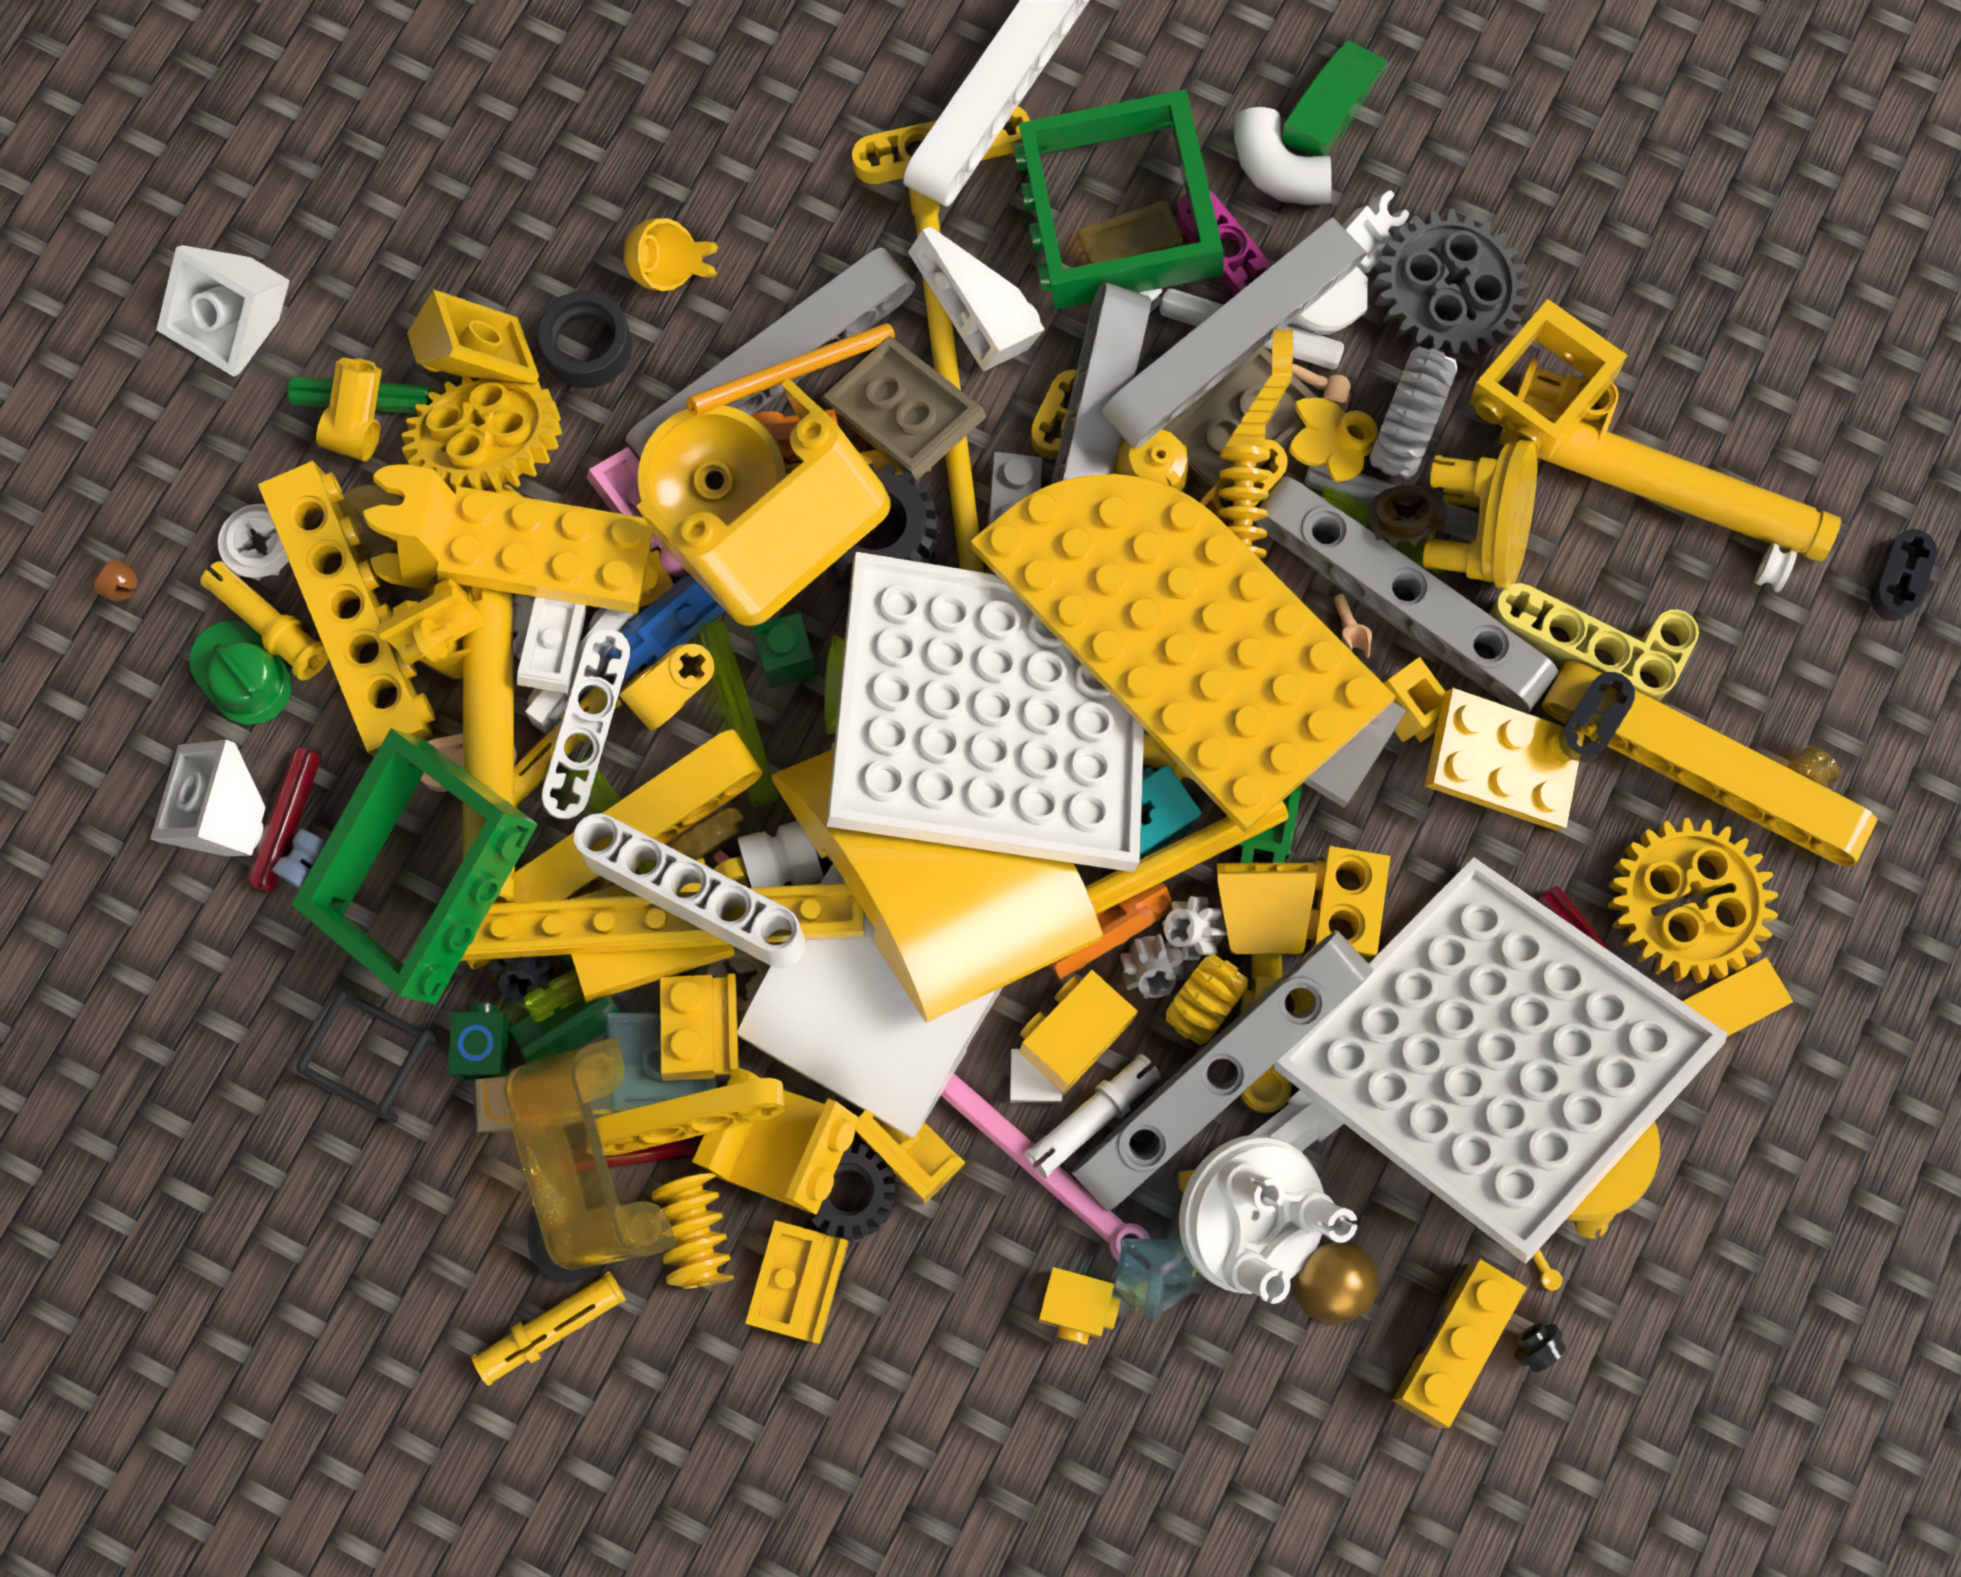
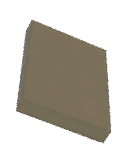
M891 336L885 339L820 397L827 410L835 409L838 419L901 470L912 474L915 481L986 418L982 406Z
M1264 346L1253 353L1162 429L1172 433L1182 444L1186 445L1188 472L1208 491L1220 479V471L1230 468L1233 462L1220 458V450L1225 447L1230 437L1233 436L1234 431L1241 424V420L1248 412V409L1256 400L1262 388H1264L1269 377L1272 376V354ZM1293 374L1291 383L1286 388L1285 394L1266 425L1265 439L1277 442L1283 449L1291 444L1294 437L1302 429L1306 428L1295 409V403L1303 398H1318ZM1271 456L1266 461L1258 462L1255 467L1259 469L1265 468L1272 461ZM1231 485L1225 486V487H1223L1222 489H1225V488H1228V487H1233V486H1231ZM1219 497L1223 505L1228 501Z

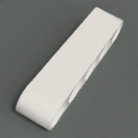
M602 813L591 814L577 824L574 831V843L586 865L594 873L770 966L777 968L790 967L803 957L806 949L805 937L795 914L788 908L611 816ZM608 837L613 839L608 848L597 852L591 851L596 841ZM647 860L657 861L655 868L651 872L642 875L634 873L640 863ZM690 883L701 884V888L696 895L690 898L678 897L680 890L685 885ZM734 906L746 908L745 914L740 919L731 922L722 920L724 913ZM785 929L792 932L790 938L781 945L766 943L768 937L777 930Z

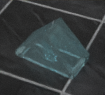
M1122 1238L1115 1289L1143 1316L1154 1319L1193 1293L1196 1269L1186 1256L1181 1240Z

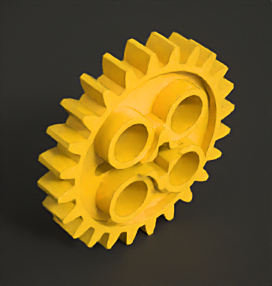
M462 377V385L457 387L448 381L445 382L446 392L442 395L429 392L430 405L416 404L415 409L418 417L406 419L409 431L401 435L405 443L402 450L408 464L434 469L449 488H453L454 493H456L457 486L485 491V488L492 487L495 493H502L503 483L509 482L515 487L521 486L518 476L522 473L535 477L537 475L534 467L535 462H550L547 450L558 449L559 445L555 436L561 435L562 429L559 424L561 418L555 401L552 400L548 389H541L538 380L533 384L481 378L472 381L470 377Z
M1684 818L1678 824L1676 833L1671 823L1666 821L1658 827L1659 837L1648 829L1640 836L1642 845L1632 842L1625 849L1631 860L1620 859L1615 864L1614 868L1625 877L1614 878L1609 883V888L1621 893V896L1609 902L1608 908L1623 911V916L1612 924L1613 928L1629 929L1631 934L1622 943L1624 947L1637 943L1642 947L1636 961L1641 963L1650 956L1657 959L1654 970L1655 974L1659 975L1667 967L1673 966L1675 981L1679 982L1684 979L1689 970H1691L1695 982L1701 983L1707 979L1710 969L1712 975L1717 980H1720L1728 975V966L1737 972L1746 966L1744 956L1753 959L1762 952L1755 941L1764 942L1772 936V933L1761 923H1770L1778 916V913L1765 907V904L1778 897V893L1771 890H1763L1762 884L1773 877L1772 872L1757 873L1755 866L1761 861L1763 855L1760 853L1747 857L1743 853L1749 841L1747 838L1740 840L1735 845L1730 843V827L1727 826L1717 835H1713L1710 820L1706 819L1698 827L1697 831H1694L1690 819ZM1699 859L1707 860L1713 864L1717 873L1715 880L1708 879L1700 873L1697 865ZM1651 874L1661 875L1667 880L1670 887L1669 894H1661L1653 889L1650 883ZM1725 885H1732L1734 887L1733 893L1712 896L1699 906L1696 903H1689L1659 916H1654L1651 913V908L1675 904L1685 895L1695 898ZM1717 906L1726 907L1732 912L1735 918L1734 927H1727L1718 920L1716 915ZM1669 921H1677L1684 925L1688 933L1687 942L1677 941L1671 936L1668 929Z

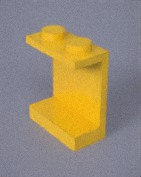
M739 1068V1077H730L727 1086L759 1079V1077L750 1071ZM783 1090L786 1110L779 1116L704 1134L692 1163L709 1173L715 1174L719 1179L817 1215L822 1201L831 1192L834 1182L833 1176L844 1151L852 1144L858 1117L837 1101L827 1099L826 1103L823 1104Z

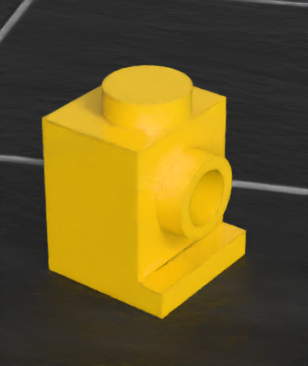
M1419 657L1383 683L1396 696L1394 702L1407 710L1395 729V733L1402 742H1405L1414 735L1419 742H1422L1436 732L1445 692Z

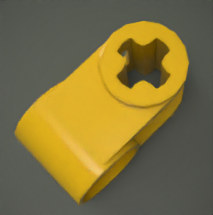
M697 644L677 645L655 664L647 667L621 689L619 696L648 730L652 732L670 719L684 705V702L707 684L714 672V660L710 652L703 646ZM682 655L685 657L697 656L699 659L694 666L698 672L696 677L692 675L680 676L678 671L682 669L683 664L679 658Z

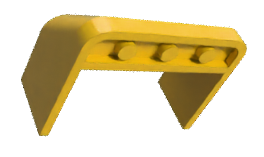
M789 378L782 382L781 386L800 420L791 432L790 444L802 463L737 519L726 526L716 515L709 512H698L686 517L672 529L645 500L636 506L666 551L736 622L746 626L758 625L769 619L881 523L890 510L891 503L888 493L873 470L837 423Z

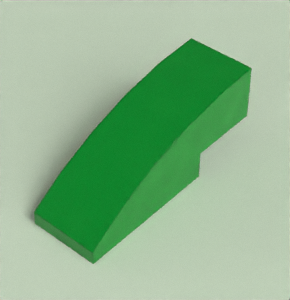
M1347 40L1315 78L1285 122L1282 142L1308 157L1327 156L1339 135L1342 137L1387 67L1388 61Z

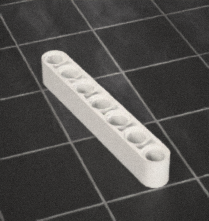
M1020 0L912 156L905 171L904 185L948 207L957 197L1000 131L1010 119L1016 106L1020 104L1090 0Z

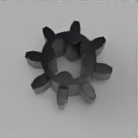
M552 955L491 959L488 969L494 972L491 982L492 988L499 987L500 992L510 1000L523 1001L530 998L536 1000L539 986L542 988H550L554 969L549 966Z

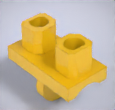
M447 578L434 585L433 595L419 603L407 600L394 607L393 617L377 625V635L383 641L393 645L408 666L425 656L430 661L436 663L447 657L448 644L483 626V615L468 601L467 593L454 580Z

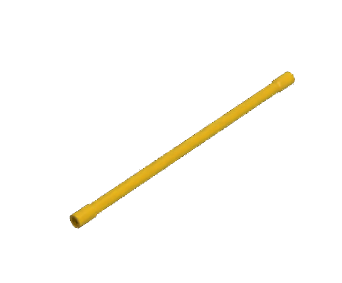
M909 188L911 211L915 217L917 238L923 229L930 226L940 233L939 203ZM922 275L934 370L961 390L952 321ZM966 435L945 454L960 569L985 573L983 560L971 549V540L979 534V525Z

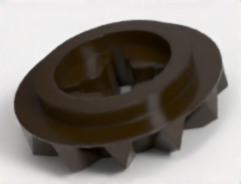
M1401 485L1386 489L1376 495L1367 508L1368 528L1373 529L1376 540L1389 539L1393 547L1398 546L1401 542H1409L1415 548L1419 539L1433 541L1436 531L1445 529L1446 505L1443 499L1436 492L1422 486ZM1402 515L1405 518L1398 521V516ZM1415 516L1416 521H1410L1408 518Z

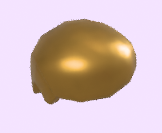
M1332 1242L1316 1248L1305 1261L1303 1268L1293 1277L1295 1299L1307 1316L1327 1325H1337L1360 1317L1370 1310L1379 1292L1377 1267L1365 1250L1356 1244H1348L1347 1242Z

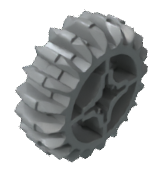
M1418 346L1411 351L1370 455L1371 466L1383 470L1382 473L1395 478L1399 476L1410 479L1416 474L1457 372L1455 359L1447 357L1444 352L1433 348L1428 350Z

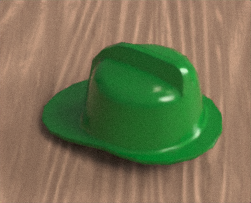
M235 620L218 622L205 629L195 640L189 655L190 671L197 684L213 704L231 721L244 725L263 724L277 717L285 708L292 691L291 675L278 655H272L264 649L262 636L251 628L249 624Z

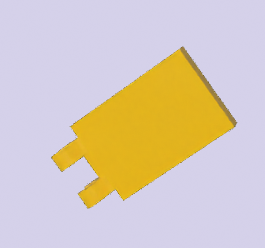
M742 857L728 859L713 869L745 887L749 886L746 878L748 874ZM703 858L695 860L705 865ZM687 884L679 893L698 892L701 884ZM614 885L572 899L632 896L636 894L619 885ZM732 945L583 953L571 954L587 1003L607 995H613L660 980V977H669L735 956Z

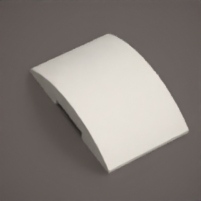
M833 864L820 884L845 883V881ZM865 914V937L805 940V952L796 964L786 968L771 966L738 1029V1037L858 1108L870 1111L875 1114V1118L914 1140L965 1056L967 1046L1003 987L925 1023L873 941L875 928Z

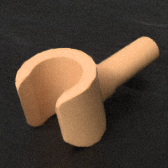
M1295 363L1293 364L1292 374L1295 377L1316 387L1318 390L1324 391L1322 398L1335 402L1344 412L1346 411L1351 397V385L1346 377L1331 375L1329 378H1326Z
M1336 595L1333 600L1343 627L1341 642L1351 652L1352 648L1362 649L1365 657L1369 658L1372 641L1371 630L1364 625L1357 624L1345 595Z

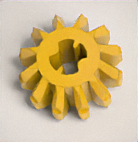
M1215 954L1205 957L1168 1007L1166 1021L1175 1027V1031L1187 1040L1190 1038L1198 1045L1207 1043L1247 989L1248 978L1238 972L1239 968L1228 960L1223 961Z

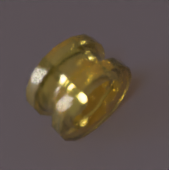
M1808 745L1802 751V757H1795L1789 762V769L1826 788L1827 783L1836 782L1841 775L1838 765L1829 754L1815 745Z

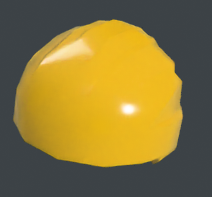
M646 219L636 225L626 237L623 260L630 277L642 287L657 291L674 290L684 284L692 274L713 279L717 275L715 268L702 262L704 257L716 253L718 246L715 242H694L690 233L680 223L671 219Z

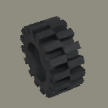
M851 1144L844 1151L833 1177L835 1178L840 1173L848 1171L862 1175L869 1185V1195L865 1204L855 1211L845 1212L834 1207L828 1195L822 1201L817 1215L808 1211L805 1212L823 1233L845 1240L863 1239V1236L867 1234H874L880 1229L879 1227L884 1221L887 1222L891 1216L892 1207L895 1206L896 1185L890 1167L878 1153L873 1152L868 1146L860 1144V1146Z

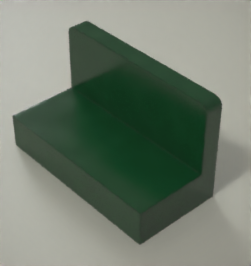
M578 984L509 1027V1030L521 1048L520 1053L525 1061L537 1074H540L618 1025L625 1018L611 995L586 1003L581 985Z

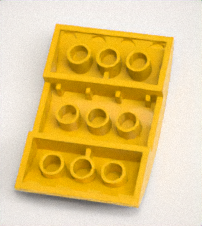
M834 749L772 774V782L821 858L829 856L875 928L873 941L925 1023L1100 941L1103 937L1096 913L1074 863L828 827L826 824Z

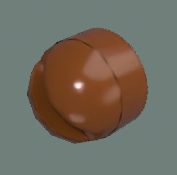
M113 558L99 573L93 590L106 599L115 602L126 601L133 596L132 589L137 588L138 579L136 573L128 565Z

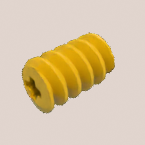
M707 1173L678 1178L652 1192V1200L654 1202L668 1204V1206L655 1213L656 1222L672 1225L659 1234L660 1243L676 1246L663 1255V1263L679 1266L677 1270L666 1276L668 1285L690 1289L715 1285L734 1279V1275L718 1273L717 1271L719 1266L731 1260L730 1254L714 1252L713 1249L714 1246L727 1239L726 1233L710 1231V1226L721 1220L723 1214L706 1209L707 1204L719 1198V1192L703 1190L702 1185L716 1177L715 1174Z

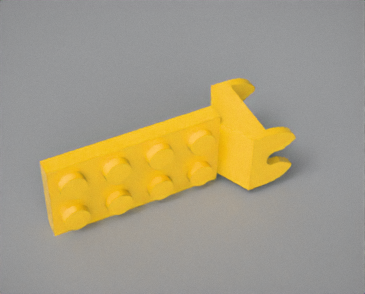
M398 464L383 467L375 472L373 478L378 486L387 493L397 494L404 498L403 503L398 506L381 504L364 510L365 521L371 529L397 542L398 554L387 552L371 558L372 570L381 579L400 586L423 589L437 575L438 581L450 578L457 584L638 614L654 535L644 518L457 486L456 493H454L436 471L431 468Z

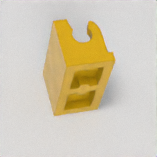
M865 1110L858 1117L855 1133L873 1152L878 1153L890 1169L924 1204L965 1165V1162L925 1122L913 1140L875 1118V1114L868 1110Z

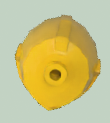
M1161 430L1138 449H1134L1121 437L1113 474L1137 476L1160 482L1179 491L1183 490L1188 472L1186 445L1182 444L1172 433Z

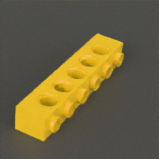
M311 461L259 483V489L367 753L375 757L390 728L426 741L434 738L429 722L435 720L433 709L424 693L417 695L410 679L417 675L414 664L412 663L408 666L394 646L389 642L383 641L377 635V625L393 617V614L387 604L380 606L374 589L380 587L379 579L373 572L370 561L367 559L362 562L356 545L362 543V539L351 516L343 517L338 501L343 500L344 495L332 472L325 474L314 461ZM316 512H324L323 522L318 528L314 530L305 529L309 516ZM341 555L342 564L335 573L325 575L323 573L325 562L332 556ZM352 599H360L361 606L358 613L352 618L342 619L341 611L343 606ZM370 643H378L379 653L377 657L370 663L360 664L359 655L361 650ZM396 687L398 695L395 703L388 708L379 709L377 701L380 693L386 688Z

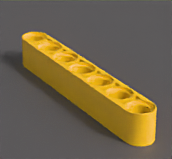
M1565 661L1542 703V708L1548 715L1565 724L1587 688L1603 673L1581 662ZM1612 687L1602 692L1604 698L1597 709L1603 713L1614 702H1618L1615 699L1618 691ZM1635 690V700L1632 707L1607 745L1797 845L1842 866H1856L1877 822L1876 816L1863 806ZM1589 721L1580 732L1591 737L1597 725Z
M728 730L713 737L602 814L611 816L663 844H667L749 788L763 773L735 730ZM572 833L514 873L512 878L514 880V903L572 899L597 891L611 881L588 868L574 843V833ZM608 837L596 841L591 851L597 852L608 848L613 839ZM491 959L466 961L471 969H478L490 964Z

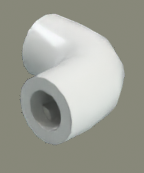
M1254 107L1235 114L1233 119L1234 142L1240 166L1257 189L1280 202L1302 205L1331 204L1330 156L1303 157L1296 156L1287 151L1281 139V117L1279 112L1274 109Z

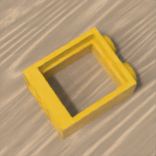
M1547 299L1476 382L1469 403L1475 407L1477 414L1483 420L1490 424H1499L1514 435L1516 442L1519 440L1535 442L1536 453H1539L1548 460L1617 378L1628 355ZM1534 340L1590 379V382L1555 423H1552L1498 384Z

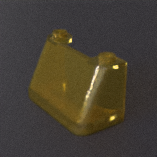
M617 1037L523 1064L509 1073L505 1078L502 1088L503 1099L546 1250L553 1262L560 1267L570 1270L650 1256L677 1247L670 1221L663 1209L657 1204L647 1201L633 1202L621 1206L616 1196L590 1101L606 1097L615 1092L622 1083L625 1070Z

